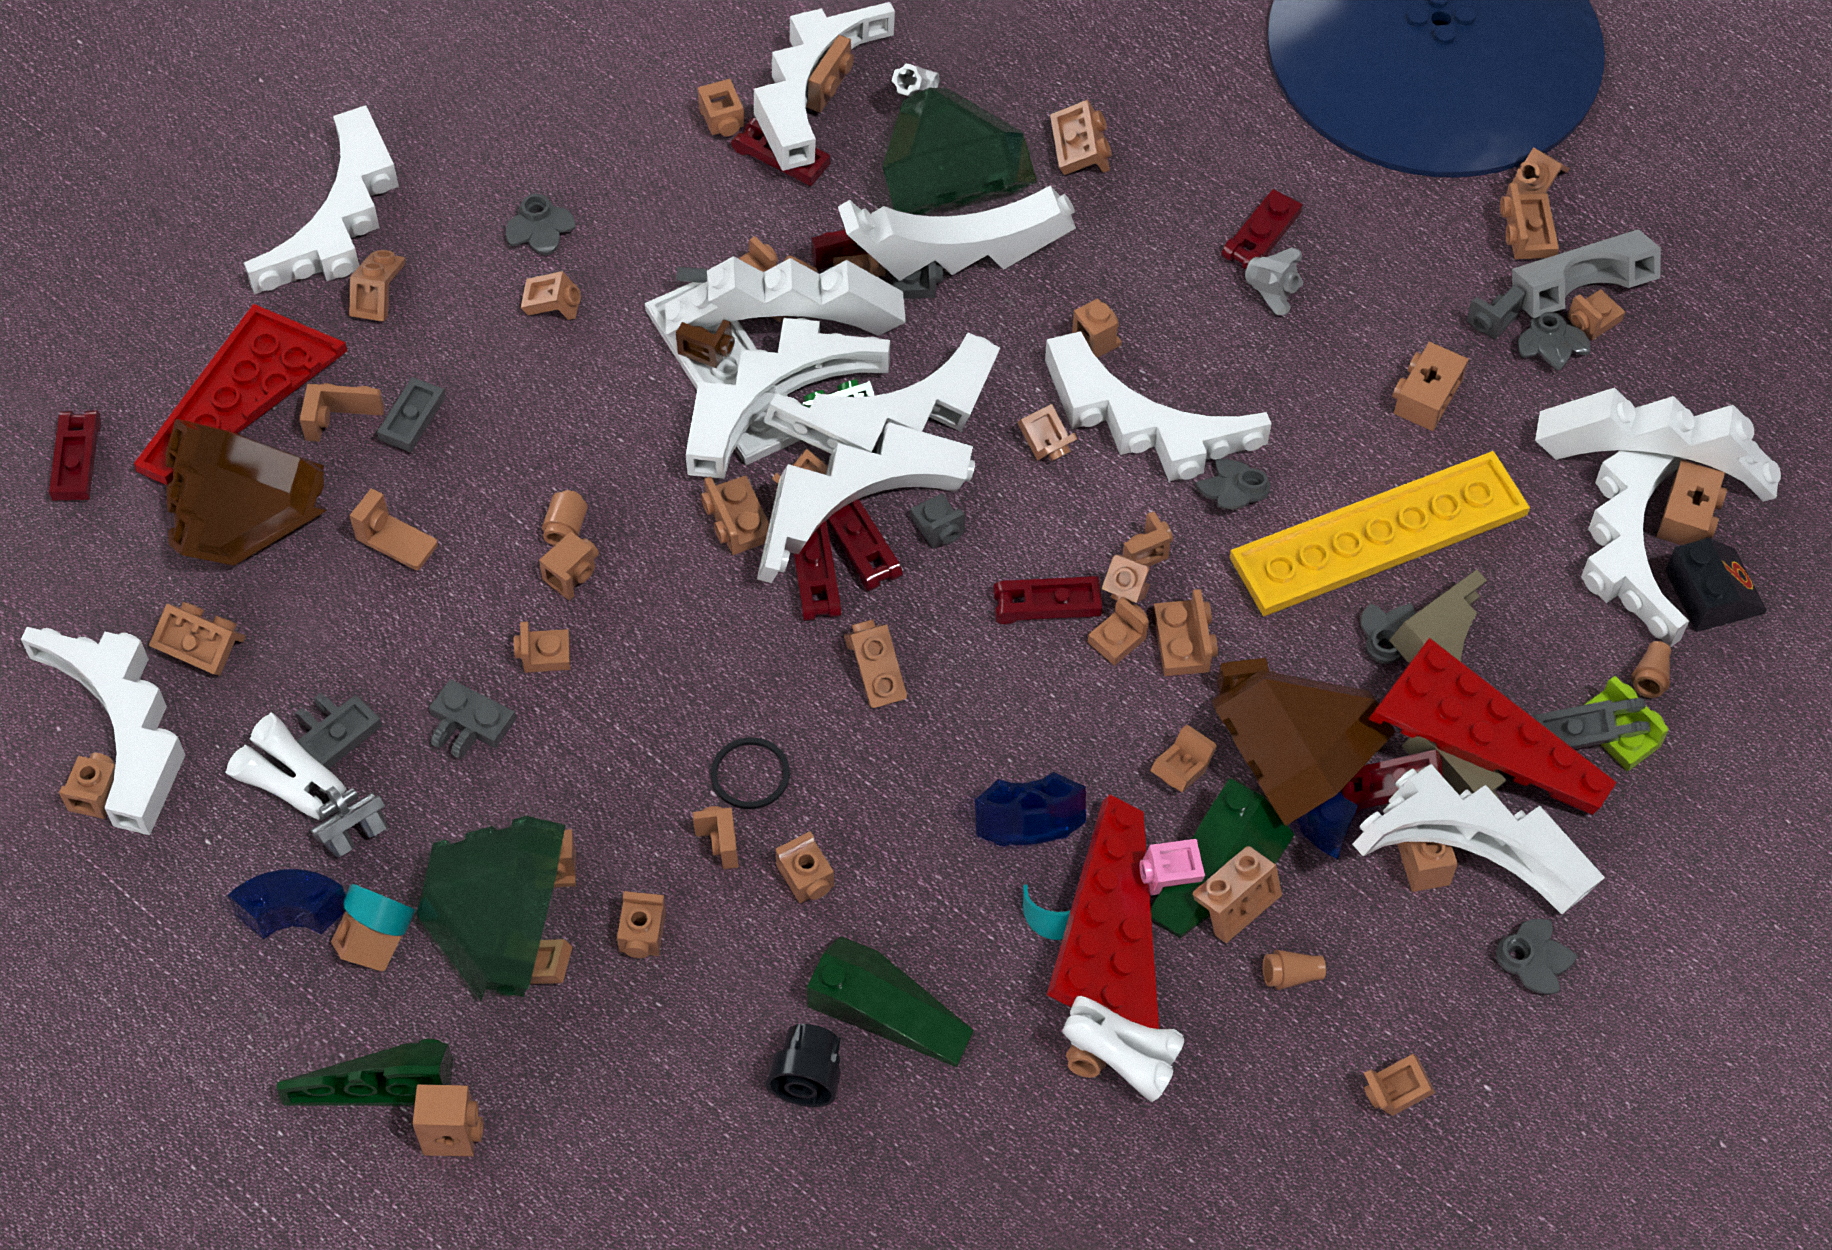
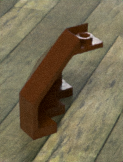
M180 419L175 420L165 454L166 467L173 468V480L167 485V512L175 514V528L171 527L168 531V544L180 555L234 566L327 511L316 502V498L321 495L324 488V465L228 430Z
M1264 670L1256 672L1211 700L1221 721L1229 730L1234 743L1253 771L1260 787L1285 826L1336 796L1396 732L1388 722L1383 721L1382 724H1378L1368 719L1379 705L1369 690Z

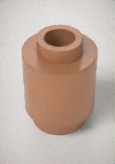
M564 490L552 496L542 525V530L544 531L543 538L547 543L555 546L570 531L579 536L588 509L587 503L580 494L571 490Z

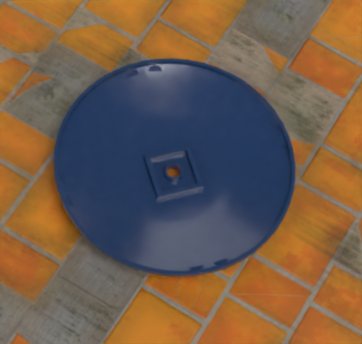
M1274 0L1270 11L1267 33L1269 57L1277 82L1290 104L1314 130L1348 153L1370 163L1391 170L1430 177L1459 178L1502 172L1521 166V163L1525 162L1533 147L1543 153L1549 152L1569 137L1583 122L1593 106L1604 72L1605 50L1603 35L1598 18L1589 0ZM1433 21H1444L1448 25L1437 26Z

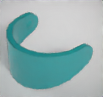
M355 884L349 886L343 902L345 910L355 920L375 931L393 936L404 935L407 932L416 911L409 906Z
M1023 884L1022 906L1028 925L1042 937L1062 940L1071 910L1054 912L1037 906L1029 897L1028 884Z

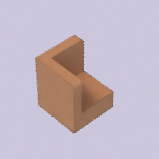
M345 911L331 940V944L342 960L384 971L401 939V935L393 936L375 931L361 924Z

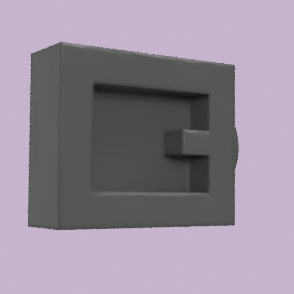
M933 261L900 281L892 275L893 286L903 291L904 299L936 298V283H943V267L938 262Z
M1513 285L1505 295L1499 294L1491 305L1479 297H1475L1470 304L1467 322L1477 331L1485 333L1496 340L1520 315L1526 292Z
M942 493L910 508L911 519L932 549L942 544H951L965 533L964 512L961 509L954 511Z

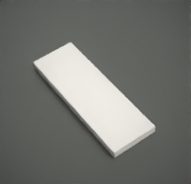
M689 283L645 303V311L696 390L698 389L699 382L736 384L741 349L757 350L738 320L731 321L732 336L735 337L733 350L728 357H723L717 369L679 355L677 341L666 335L665 304L703 283ZM720 324L705 329L715 334ZM768 408L748 427L735 447L745 466L800 441V439L763 422Z

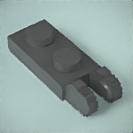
M1643 698L1618 702L1608 700L1534 715L1535 720L1573 749L1619 741L1620 738L1633 737L1650 732L1649 722L1637 721L1617 726L1615 714L1635 713L1645 709L1646 706Z

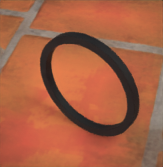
M754 737L741 738L724 746L716 755L711 768V779L716 793L726 803L741 809H758L775 802L784 793L790 777L789 763L782 750L770 741ZM745 745H757L771 750L778 756L783 765L784 776L780 786L772 795L759 801L746 802L729 796L721 788L717 779L718 766L724 756L735 748Z

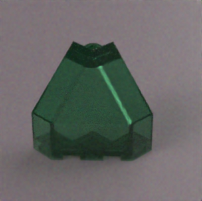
M929 87L903 100L882 166L894 210L913 215H923L941 206H964L989 194H1012L1037 183L1023 132L951 89Z
M523 816L513 819L511 826L496 830L493 826L466 833L465 839L451 844L445 839L432 844L416 915L480 1001H482L485 989L494 990L505 996L517 995L524 997L526 989H529L557 875L565 824Z

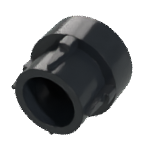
M796 1024L791 1026L787 1031L782 1051L775 1053L772 1057L766 1081L768 1090L776 1097L799 1106L823 1107L833 1103L841 1076L839 1068L841 1058L838 1055L841 1038L837 1037L830 1030L817 1025Z

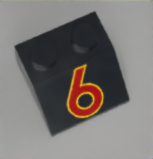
M1711 538L1674 548L1665 572L1696 632L1766 613L1767 609L1735 548Z

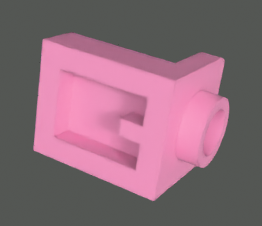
M1197 839L1150 845L1143 860H1140L1141 879L1144 884L1148 883L1151 895L1160 894L1163 887L1202 882L1205 877Z

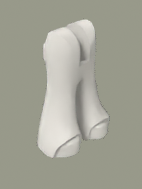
M272 712L256 724L250 740L253 744L289 767L296 776L294 778L288 776L248 745H244V747L233 754L225 772L238 781L260 787L280 797L306 815L321 821L325 818L318 808L324 804L316 795L313 797L308 793L313 785L316 784L321 787L319 790L324 793L333 786L340 794L347 790L331 771L304 750L294 739L285 724Z
M1083 996L1076 997L1070 1010L1071 1016L1066 1020L1062 1033L1071 1041L1072 1045L1082 1051L1085 1050L1094 1054L1109 1064L1150 1102L1157 1100L1162 1095L1173 1075V1066L1171 1064L1175 1061L1183 1047V1035L1175 1029L1148 1028L1119 1016L1092 999Z

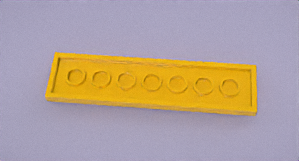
M1491 451L1234 548L1230 551L1229 558L1264 617L1528 515L1530 507L1495 452Z

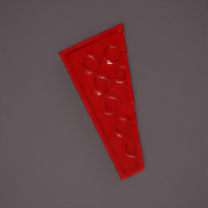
M253 304L134 462L136 472L168 485L173 480V468L166 467L165 454L176 419L224 429L238 434L348 351L346 342Z
M1431 638L1423 644L1368 718L1378 724H1382L1385 721L1401 728L1400 733L1413 739L1418 735L1436 744L1439 750L1491 772L1498 769L1514 776L1513 781L1521 785L1527 786L1531 783L1545 789L1550 797L1592 815L1600 809L1617 783Z
M1109 794L1102 801L1047 996L1071 1008L1076 997L1083 996L1094 1000L1125 1019L1148 1028L1159 1029L1149 885L1142 882L1139 867L1140 860H1143L1146 854L1144 811Z

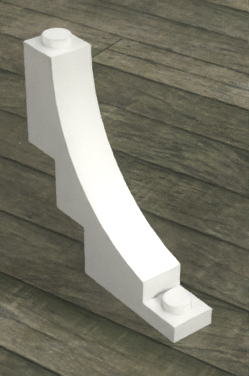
M1051 186L999 208L958 216L913 215L885 206L870 214L867 209L861 210L851 200L838 206L847 235L899 281L935 260L951 275L986 255H989L999 266L1006 269L1076 229L1071 214L1075 213L1071 201L1065 194L1060 196Z
M967 333L960 347L942 367L924 380L892 393L866 397H840L817 393L810 408L801 405L799 401L792 397H784L775 393L763 422L832 454L838 443L872 452L879 435L888 422L922 431L928 417L962 432L1000 347L992 344L986 338Z
M888 422L879 435L876 453L838 443L830 455L826 475L788 464L779 479L757 579L772 583L778 572H785L790 552L799 554L809 537L824 521L857 499L883 490L902 487L937 488L956 493L965 481L970 482L975 468V461L970 460L973 446Z

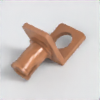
M1533 147L1525 162L1521 163V168H1518L1517 174L1511 183H1517L1519 195L1546 194L1560 170L1567 173L1570 168Z

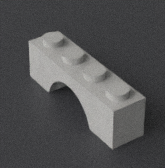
M1639 229L1513 268L1512 286L1515 285L1526 292L1522 308L1531 317L1536 318L1546 312L1565 309L1566 296L1572 290L1583 285L1613 283L1631 288L1659 279L1661 247Z

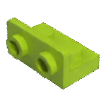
M1613 676L1608 680L1604 691L1585 705L1608 700L1612 702L1638 698L1631 686L1623 684L1616 676ZM1647 706L1639 712L1615 714L1617 726L1637 721L1649 722L1650 732L1633 737L1620 738L1619 741L1600 744L1627 772L1659 749L1669 730L1663 718Z

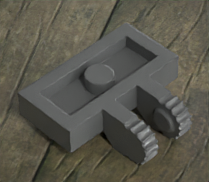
M450 679L429 707L431 716L441 720L433 732L431 744L441 748L450 739L455 730L458 729L462 732L452 746L451 754L459 759L464 757L477 739L496 749L516 721V713Z
M322 693L314 697L317 708L327 716L320 723L303 708L295 712L298 721L308 731L297 742L327 769L331 768L382 727L381 719L356 694L339 708Z

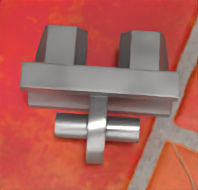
M333 786L326 790L330 801L318 809L324 818L336 811L338 813L310 831L317 841L325 844L339 858L356 847L347 832V829L359 823L365 835L369 838L388 828L381 811L385 804L380 796L375 797L373 793H370L352 805L347 806V804L359 798L355 789L351 788L340 794Z

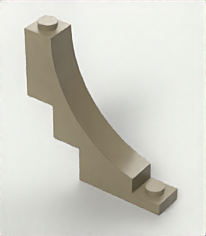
M1475 570L1406 620L1389 641L1409 663L1429 638L1461 662L1464 641L1469 627L1477 614L1471 606L1480 599L1481 596L1477 592L1487 580L1478 570ZM1418 735L1414 739L1409 737L1402 745L1409 755L1436 749L1442 759L1443 778L1459 795L1467 789L1473 794L1486 785L1499 798L1495 791L1506 779L1497 769L1491 772L1441 751L1434 742Z

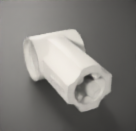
M905 63L902 68L895 69L892 82L896 85L899 94L930 103L934 99L938 88L939 73Z

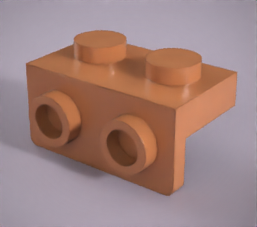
M838 35L808 79V102L806 108L821 113L830 98L836 93L846 74L850 72L854 62V55L851 54V39Z
M1509 183L1506 196H1502L1500 200V213L1502 218L1506 217L1507 219L1506 243L1507 245H1512L1514 259L1548 258L1557 255L1559 246L1548 194L1519 195L1517 183Z

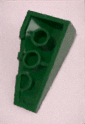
M1229 778L1192 839H1197L1205 873L1203 881L1163 887L1151 907V921L1181 939L1210 917L1209 910L1194 900L1193 891L1245 847L1249 846L1274 864L1278 863L1293 840L1294 833L1288 825H1284L1275 809L1264 796Z
M842 936L823 953L807 986V1003L809 1008L954 1067H958L973 1034V1029L879 951Z
M423 1039L418 1043L402 1044L277 1082V1092L284 1106H415L417 1085H451L453 1057L448 1043H442L436 1039Z

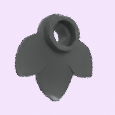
M530 194L523 199L519 207V214L509 220L507 224V242L510 246L529 242L531 248L537 253L550 255L559 246L560 233L569 232L576 228L575 220L570 211L565 208L554 207L544 195Z
M1546 312L1539 317H1532L1530 328L1524 331L1518 339V350L1522 358L1540 354L1548 364L1558 371L1566 365L1571 352L1588 355L1591 349L1586 334L1581 329L1566 324L1563 317L1555 312Z
M1216 459L1215 467L1218 476L1196 482V488L1202 495L1210 499H1218L1217 506L1225 509H1238L1245 507L1249 502L1263 500L1269 495L1271 487L1268 477L1263 471L1249 468L1242 462L1230 459Z
M1371 603L1366 607L1361 616V627L1368 637L1366 642L1367 653L1373 660L1383 664H1390L1402 657L1401 653L1389 640L1406 620L1416 614L1412 604L1397 607L1388 613H1385L1378 606ZM1380 645H1387L1390 649H1383Z
M1531 919L1522 923L1517 934L1506 936L1499 942L1496 949V958L1504 970L1517 974L1526 988L1540 994H1556L1560 991L1557 975L1567 971L1575 963L1577 954L1566 946L1550 939L1553 927L1551 920ZM1518 952L1522 956V960L1512 958L1509 953Z

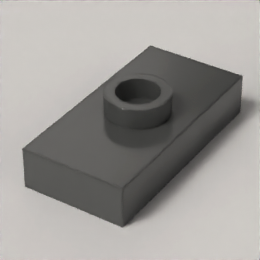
M412 377L378 429V439L412 452L445 400L444 389Z

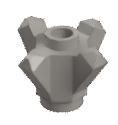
M1289 248L1269 257H1254L1246 269V282L1260 292L1275 315L1286 316L1291 306L1287 302V298L1291 293H1295L1298 288L1303 286L1304 283L1297 271V263L1302 260V253L1297 248Z

